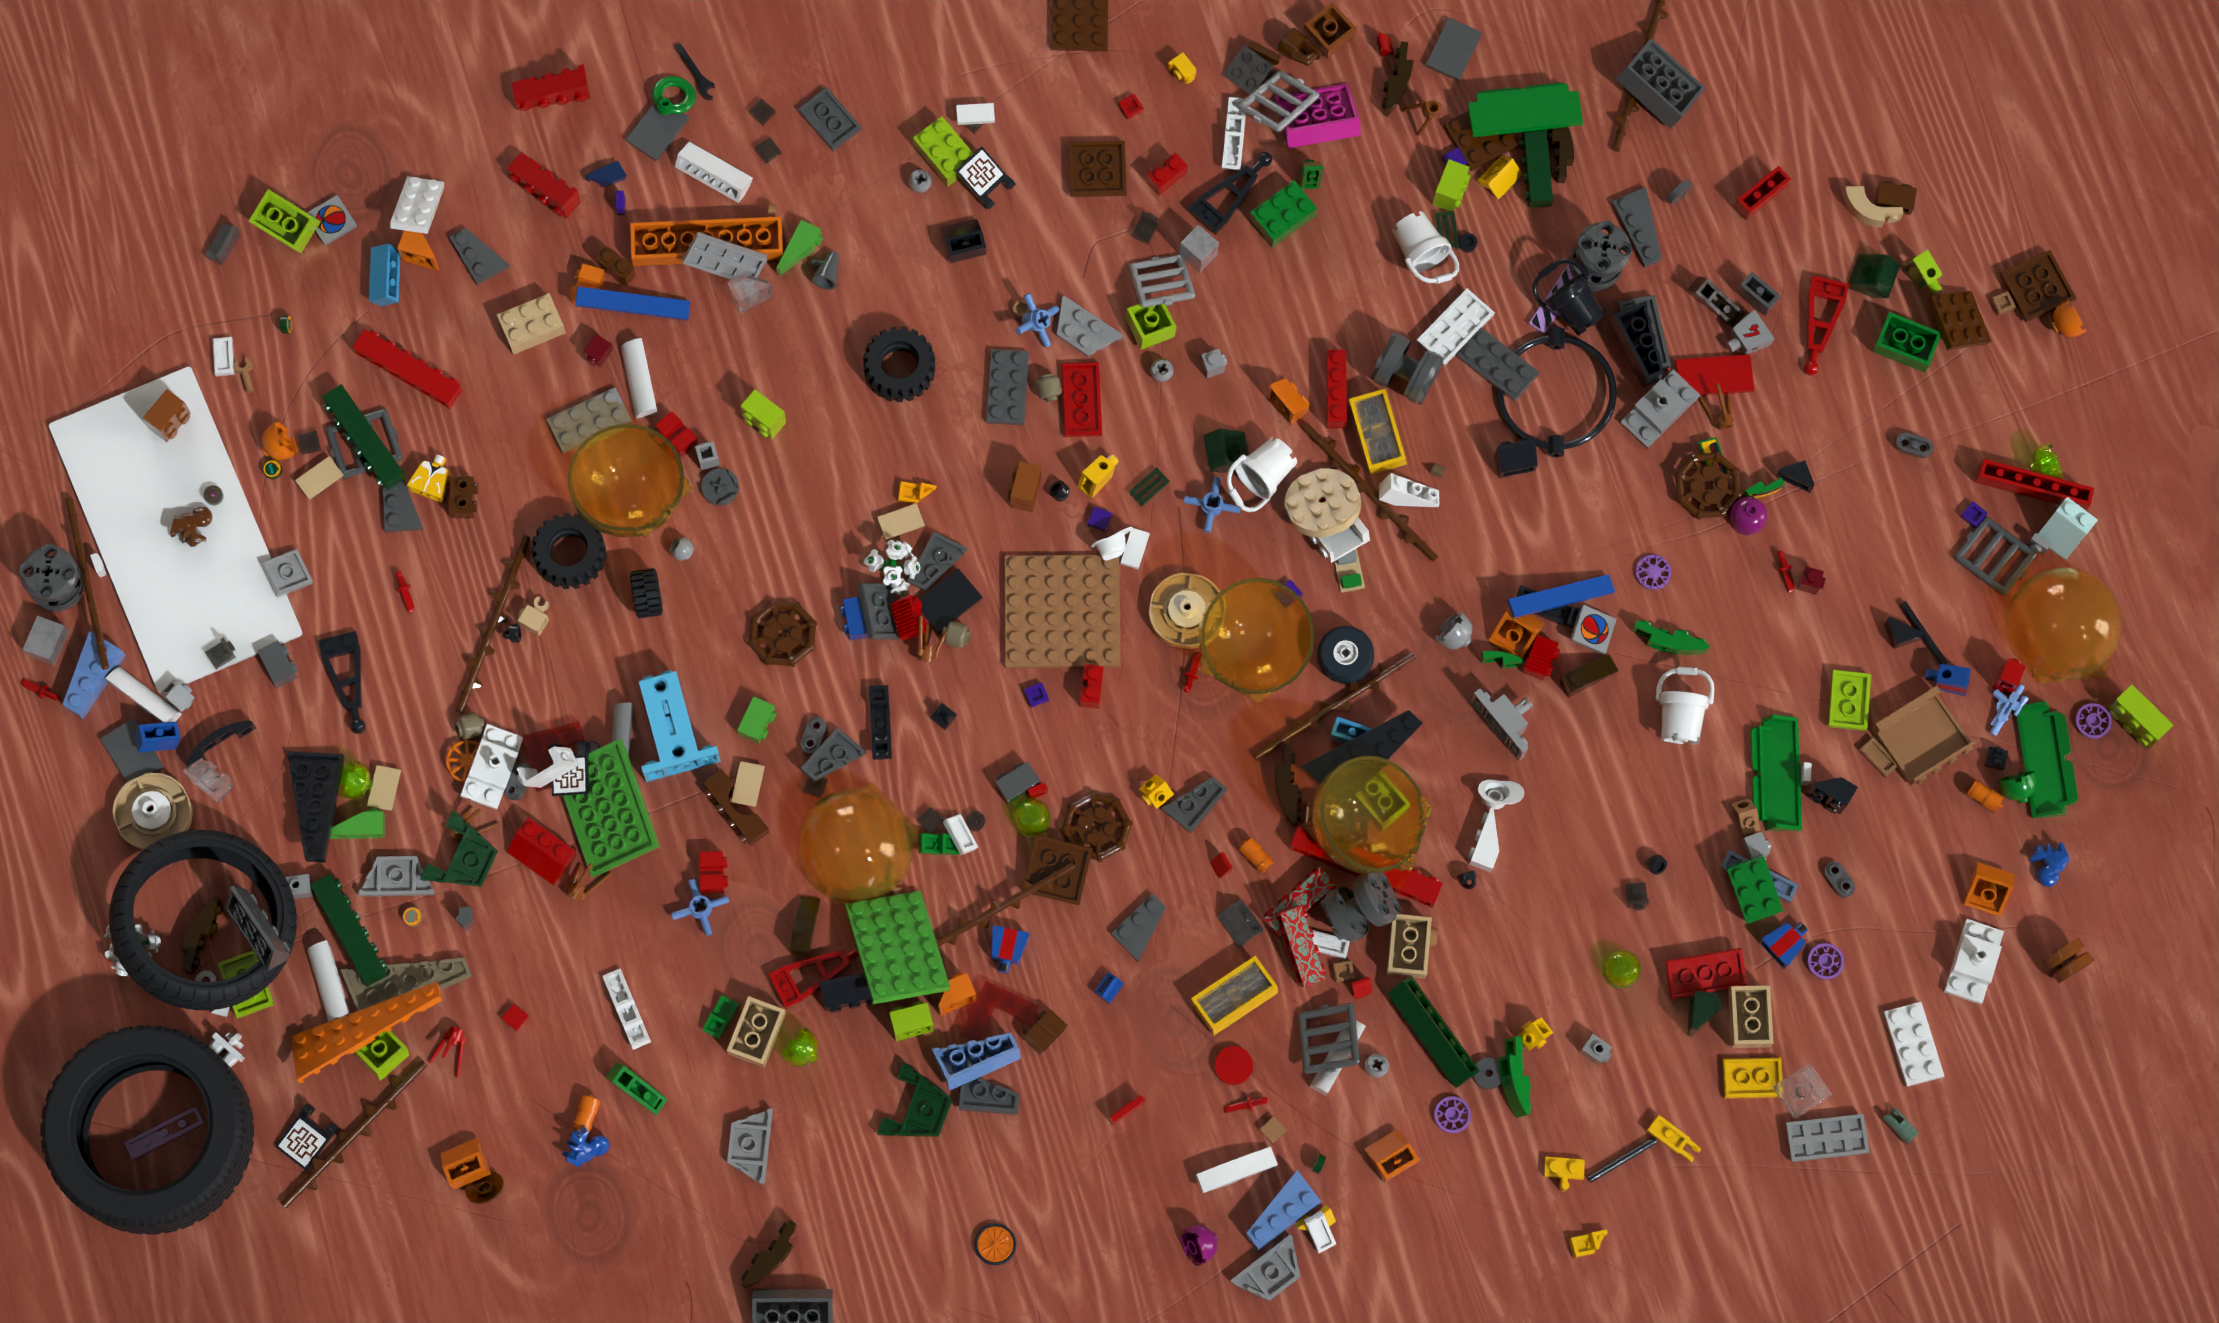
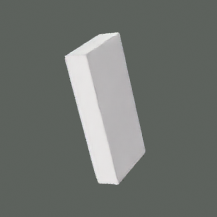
M994 103L956 105L957 125L995 123Z
M232 337L213 338L215 376L235 375Z
M1135 528L1130 531L1121 559V565L1139 570L1150 533Z
M961 814L943 821L960 855L978 848Z
M1313 930L1314 937L1312 939L1320 953L1346 959L1349 941L1339 940L1334 935Z
M1322 1211L1304 1220L1318 1253L1336 1245Z

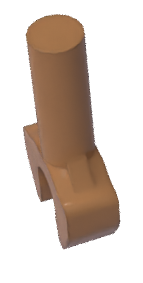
M245 357L246 366L241 368L238 361L235 360L233 365L235 373L242 375L246 392H253L254 389L249 375L250 370L254 369L252 362Z

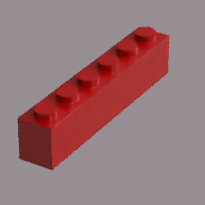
M363 330L352 347L355 354L451 409L462 392L458 380L453 377L447 378L441 370L430 368L428 363L420 358L418 360L413 358L409 351L405 349L401 351L396 348V344L388 339L384 341L375 331Z
M1983 459L1980 463L1975 481L1978 484L2061 505L2068 497L2084 510L2091 506L2094 487Z

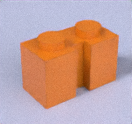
M582 264L581 269H578L575 279L578 280L577 284L571 287L569 293L573 304L576 302L577 287L602 289L606 277L604 269Z

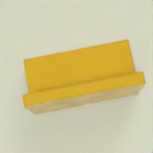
M1501 155L1477 181L1480 186L1489 188L1495 198L1499 200L1523 173L1513 158Z

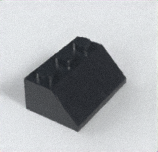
M864 973L820 982L825 1010L830 1011V1013L839 1012L844 1007H849V1009L861 1007L860 1004L864 1003L875 1005L872 1003Z

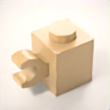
M536 597L534 600L535 608L527 605L525 609L522 608L517 616L521 627L538 636L541 635L549 621L548 616L544 614V611L549 607V602L546 601L543 606H539L540 597Z

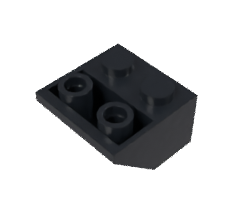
M977 219L941 228L950 263L986 255V244Z
M1522 438L1515 443L1507 441L1497 447L1494 460L1499 478L1536 471L1538 462L1535 439Z
M1839 777L1816 782L1807 795L1810 796L1813 802L1817 804L1822 803L1827 806L1826 809L1831 813L1841 814L1858 787Z

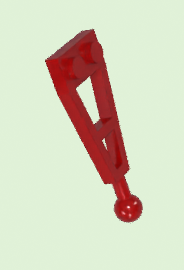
M1814 275L1812 276L1808 292L1807 350H1810L1811 354L1809 361L1804 365V372L1809 376L1815 375L1819 370V366L1816 363L1818 353L1823 352L1846 302L1849 284ZM1815 297L1839 302L1830 323L1814 320ZM1814 328L1826 330L1820 345L1814 344Z
M857 948L847 953L844 950H839L785 965L769 973L768 976L785 1009H788L807 999L821 988V981L834 978L850 965L849 960L859 955ZM840 957L842 963L827 974L822 962ZM816 965L822 978L800 994L789 972Z

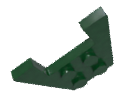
M452 810L445 827L459 832L463 836L447 870H442L427 863L420 880L482 887L498 850L457 812Z
M903 1062L897 1080L914 1085L916 1089L903 1124L883 1117L877 1135L939 1137L950 1109L952 1098L930 1083L907 1063Z

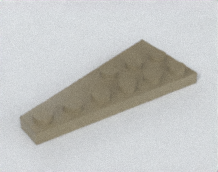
M465 958L387 965L388 968L385 970L387 976L368 987L364 984L357 969H340L357 1011L436 981L441 991L473 977Z

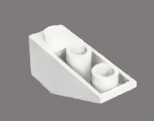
M1390 473L1379 484V500L1395 506L1439 507V490Z
M1490 808L1488 813H1484L1481 820L1484 826L1482 830L1478 829L1474 839L1478 841L1475 848L1471 847L1468 858L1471 859L1469 865L1490 873L1499 854L1493 808Z

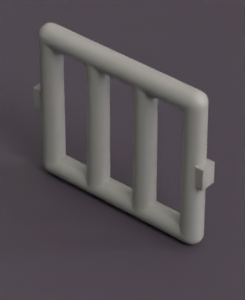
M1278 70L1239 104V109L1254 117L1255 122L1263 123L1276 132H1280L1319 98V93L1306 86L1300 78L1296 80L1282 70ZM1282 79L1309 97L1302 102L1274 85V83ZM1266 90H1270L1295 105L1296 108L1290 113L1262 96V94ZM1256 100L1284 117V119L1276 123L1249 105Z
M1182 255L1164 258L1157 256L1152 257L1151 260L1131 263L1129 265L1140 306L1143 308L1165 304V306L1173 305L1172 302L1193 299L1195 297L1193 285ZM1173 263H1178L1179 268L1146 273L1139 275L1137 271L1140 269ZM1181 275L1183 279L1142 287L1141 284L1144 281ZM1185 287L1187 291L1184 293L1151 299H1146L1145 294Z

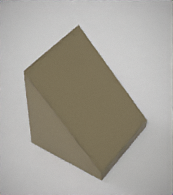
M1435 463L1430 474L1442 478L1446 468Z

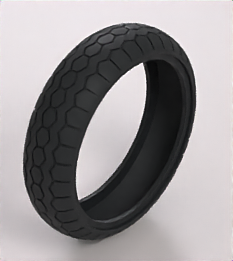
M184 831L166 836L152 843L135 856L125 868L111 898L109 909L110 936L115 953L125 971L143 990L153 997L170 1005L185 1009H223L240 1004L264 990L278 976L287 960L268 972L259 960L244 973L222 981L198 982L176 976L157 964L149 956L139 940L133 916L134 901L138 891L153 874L178 861L199 858L216 860L231 865L247 875L261 890L269 906L272 926H275L278 930L280 940L288 945L289 953H291L297 928L295 901L287 879L280 868L265 852L254 844L238 836L220 831Z

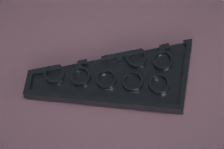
M1407 710L1302 765L1301 768L1344 807L1419 729L1423 722L1411 711Z
M287 751L304 858L306 862L325 863L345 757L343 754Z

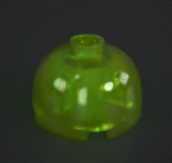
M2049 442L2038 447L2032 455L2033 463L2030 464L2031 470L2055 478L2064 477L2061 473L2063 471L2057 455L2052 451V444Z
M349 760L350 765H346L340 784L344 788L343 791L339 790V796L348 799H358L367 790H371L373 779H370L368 767L360 762Z
M1035 798L1021 801L1015 807L1012 814L1013 825L1016 831L1025 837L1033 838L1036 835L1044 834L1051 821L1047 805Z
M1624 949L1615 950L1608 954L1603 961V978L1613 988H1629L1640 977V961L1631 951Z
M804 1027L796 1033L799 1037L794 1040L791 1039L782 1053V1059L794 1067H803L808 1063L813 1064L819 1056L817 1054L819 1042L816 1036Z

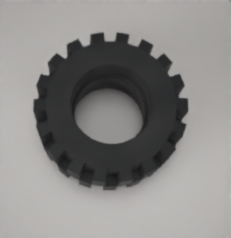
M655 568L631 571V590L635 613L638 619L662 615L661 593Z

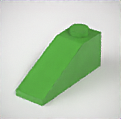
M800 221L776 268L778 275L784 274L811 254L816 246L819 247L821 245L823 236L820 228L805 221Z
M369 809V812H362L332 827L330 839L385 838L386 815L380 809Z

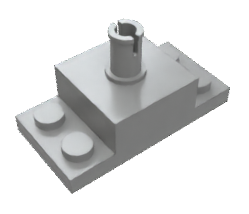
M1672 370L1635 404L1634 409L1620 424L1648 449L1700 397V394L1675 370Z
M1478 689L1472 696L1471 704L1518 761L1525 757L1528 750V742L1521 736L1528 726V722L1523 718L1522 714L1533 707L1531 701L1528 703L1529 699L1525 697L1514 706L1503 694L1492 703L1490 695L1486 691L1483 692L1481 689Z

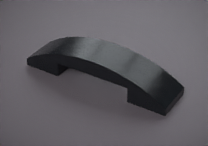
M1520 585L1516 597L1538 591ZM1562 606L1534 614L1554 623L1574 628L1580 608Z
M888 685L869 686L872 759H892Z
M241 721L214 731L195 747L185 764L190 771L207 761L203 755L204 753L235 733L241 739L255 730V725L252 721Z

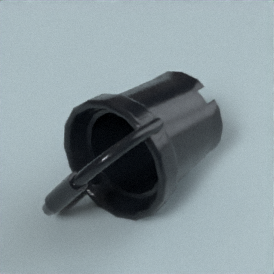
M1567 258L1556 262L1553 261L1538 272L1539 275L1534 279L1532 291L1538 304L1544 311L1548 309L1551 312L1555 311L1577 335L1587 331L1586 328L1596 324L1607 312L1588 286L1587 279L1590 278V275L1575 260ZM1569 263L1576 266L1582 272L1559 288L1545 303L1540 299L1537 293L1539 280L1555 270L1558 265Z

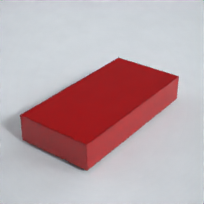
M1139 1095L1110 1115L1109 1121L1112 1125H1115L1144 1105L1146 1100L1142 1095Z

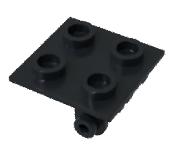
M1244 44L1223 75L1248 94H1252L1260 87L1266 76L1272 73L1273 65Z

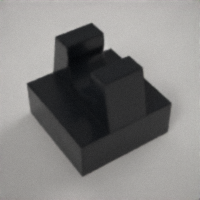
M941 703L930 719L943 730H946L957 717V714Z
M1990 746L1984 766L2003 771L2008 751Z

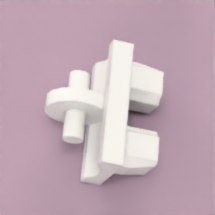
M230 1032L227 1033L225 1037L230 1040L229 1042H226L217 1033L212 1036L214 1040L209 1047L217 1054L225 1048L228 1053L223 1057V1060L230 1067L236 1064L238 1060L242 1062L245 1059L233 1048L237 1046L241 1049L244 1046L240 1042L242 1038L240 1033L234 1036Z

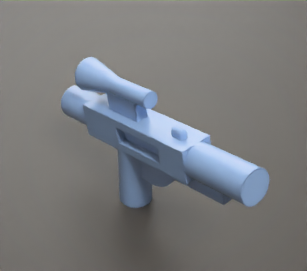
M2019 684L2009 698L1998 689L1992 694L1999 700L1997 703L1998 713L1991 723L1993 727L1989 732L1993 736H1997L2003 724L2008 721L2011 711H2015L2013 715L2017 716L2022 706L2029 700L2026 696L2022 695L2020 702H2018L2025 688L2023 685Z

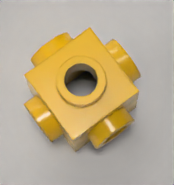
M1154 775L1139 788L1143 795L1141 797L1143 802L1147 806L1152 805L1156 809L1174 795L1166 781L1158 775Z
M1541 1017L1533 1023L1529 1021L1521 1027L1523 1031L1517 1036L1522 1037V1044L1530 1051L1535 1047L1540 1049L1547 1043L1545 1039L1553 1031Z

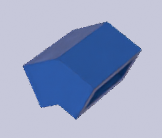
M1107 973L1094 993L1110 1005L1124 983L1116 976Z

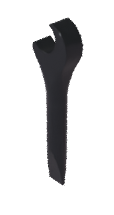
M681 43L674 46L696 78L701 96L706 100H713V96L708 95L707 91L710 88H715V84L701 74Z

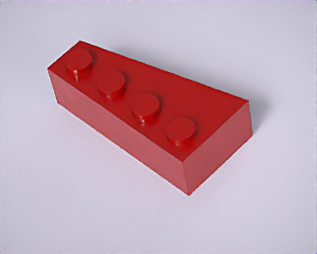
M584 64L578 65V69L572 71L569 68L562 69V73L557 75L547 73L541 79L531 77L512 82L516 110L527 111L533 107L546 108L552 104L565 105L571 101L583 102L586 99H590Z
M521 152L507 168L509 179L515 184L520 183L524 186L523 189L528 194L536 195L538 201L544 206L549 205L553 208L552 211L557 216H563L567 219L581 203L578 189L573 186L570 189L566 181L561 178L557 181L551 171L548 169L542 171L540 164Z

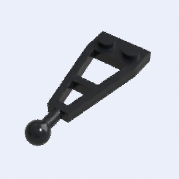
M1268 152L1260 153L1258 161L1251 168L1248 166L1244 167L1201 195L1188 208V211L1216 235L1229 222L1257 180L1258 175L1256 173L1262 167H1267L1272 163L1271 154ZM1247 175L1250 179L1241 191L1233 183ZM1227 188L1237 198L1226 215L1223 216L1207 200Z
M354 631L318 640L322 659L346 711H351L353 721L350 724V729L355 734H361L364 732L366 725L360 719L358 708H362L361 649L357 632ZM354 653L355 677L338 680L329 659ZM355 685L354 702H348L342 689L343 687Z

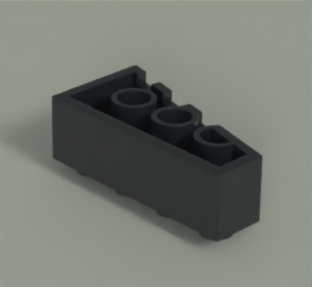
M1647 301L1613 314L1609 321L1642 387L1659 381L1664 374L1659 350H1657L1655 334H1653L1651 318L1647 310Z

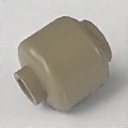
M1053 373L1039 376V380L1036 381L1039 398L1046 399L1047 402L1058 400L1057 396L1062 394L1059 377L1054 376Z
M951 621L947 627H943L942 635L946 631V645L963 648L969 644L971 630H969L966 624Z
M476 713L459 716L457 722H455L456 733L458 737H462L464 740L481 736L482 729L485 728L483 718H479Z

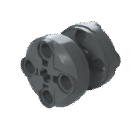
M1602 221L1589 225L1581 232L1569 259L1574 260V258H1577L1578 263L1590 275V278L1587 279L1588 286L1592 292L1607 289L1618 281L1623 268L1630 258L1632 246L1628 236L1621 228L1614 225L1611 221ZM1601 230H1607L1609 234H1604ZM1569 264L1573 278L1582 273L1576 266ZM1591 278L1598 280V283L1592 282Z
M1393 332L1375 364L1371 380L1387 388L1396 375L1409 382L1403 396L1408 398L1409 401L1421 405L1440 372L1444 357L1434 351L1427 350L1419 362L1406 355L1411 340L1400 333Z
M46 544L31 551L19 568L23 587L40 607L48 611L59 613L70 609L79 602L85 592L80 567L65 549L53 544ZM49 552H55V555L47 557ZM31 569L29 576H26L27 570ZM77 581H80V585L75 588ZM59 601L57 605H51V602Z
M1371 870L1360 874L1354 879L1353 891L1345 886H1340L1327 892L1325 898L1321 900V906L1332 927L1333 933L1339 940L1344 939L1349 942H1356L1368 934L1369 921L1375 926L1381 927L1393 922L1402 911L1386 875Z

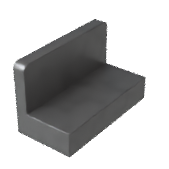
M223 223L205 254L206 258L223 265L241 234L238 227L235 225L230 227Z
M1243 899L1231 904L1218 915V918L1239 947L1265 931Z

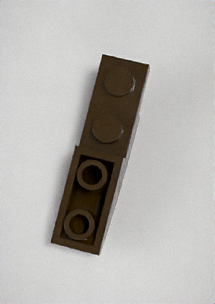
M1401 41L1400 48L1396 47L1395 58L1398 59V65L1394 64L1393 75H1389V80L1384 83L1383 92H1387L1386 98L1382 99L1381 109L1385 110L1384 116L1387 117L1400 103L1411 77L1414 60H1407L1408 42Z
M1569 127L1554 128L1547 131V141H1550V148H1555L1554 159H1557V165L1554 166V176H1557V183H1565L1567 166H1572L1574 162V147Z
M1284 746L1283 765L1275 766V786L1281 809L1290 825L1295 827L1297 821H1300L1301 810L1297 809V802H1301V791H1298V785L1290 784L1294 783V771H1291V764H1295V753H1292V747Z
M214 897L200 910L184 936L180 949L187 953L183 965L185 973L194 974V970L198 969L200 964L198 956L205 946L203 938L212 939V935L217 932V917L223 911L222 901L218 897Z
M791 1220L788 1223H783L778 1232L781 1235L777 1241L773 1240L768 1248L769 1254L763 1250L760 1254H755L751 1261L753 1264L750 1271L746 1270L741 1278V1281H743L742 1287L748 1288L757 1284L783 1263L794 1248L788 1241L797 1227L796 1223Z

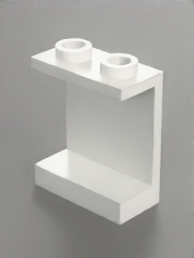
M1359 517L1348 529L1340 533L1322 538L1310 536L1313 544H1318L1320 547L1319 550L1322 556L1328 558L1331 563L1370 541L1369 531Z
M554 746L548 751L554 764L540 773L533 768H517L519 781L524 786L542 788L579 766L571 748Z

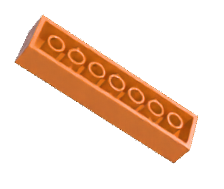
M781 217L630 223L631 259L633 266L682 264V259L697 232L767 255V260H781L783 256Z

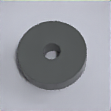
M1688 179L1685 180L1667 196L1666 200L1670 205L1676 204L1689 193L1694 185Z
M1483 1058L1476 1063L1480 1072L1473 1079L1480 1088L1491 1090L1497 1088L1502 1083L1498 1060ZM1485 1071H1491L1492 1076L1487 1077L1485 1075Z

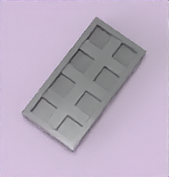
M697 232L682 259V264L753 286L767 261V255Z
M615 387L548 418L547 422L564 454L631 423L632 420Z
M1864 1114L1785 1123L1791 1162L1870 1153Z

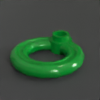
M668 76L661 78L655 83L652 89V99L657 106L659 114H681L693 107L696 101V92L692 84L686 79L678 76ZM671 86L678 87L683 90L685 98L681 103L672 104L669 99L663 97L664 90Z

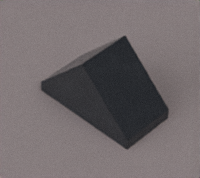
M1805 460L1780 468L1776 475V478H1782L1783 481L1808 493L1812 491L1815 485Z
M1888 617L1884 623L1894 649L1919 641L1924 632L1891 617Z

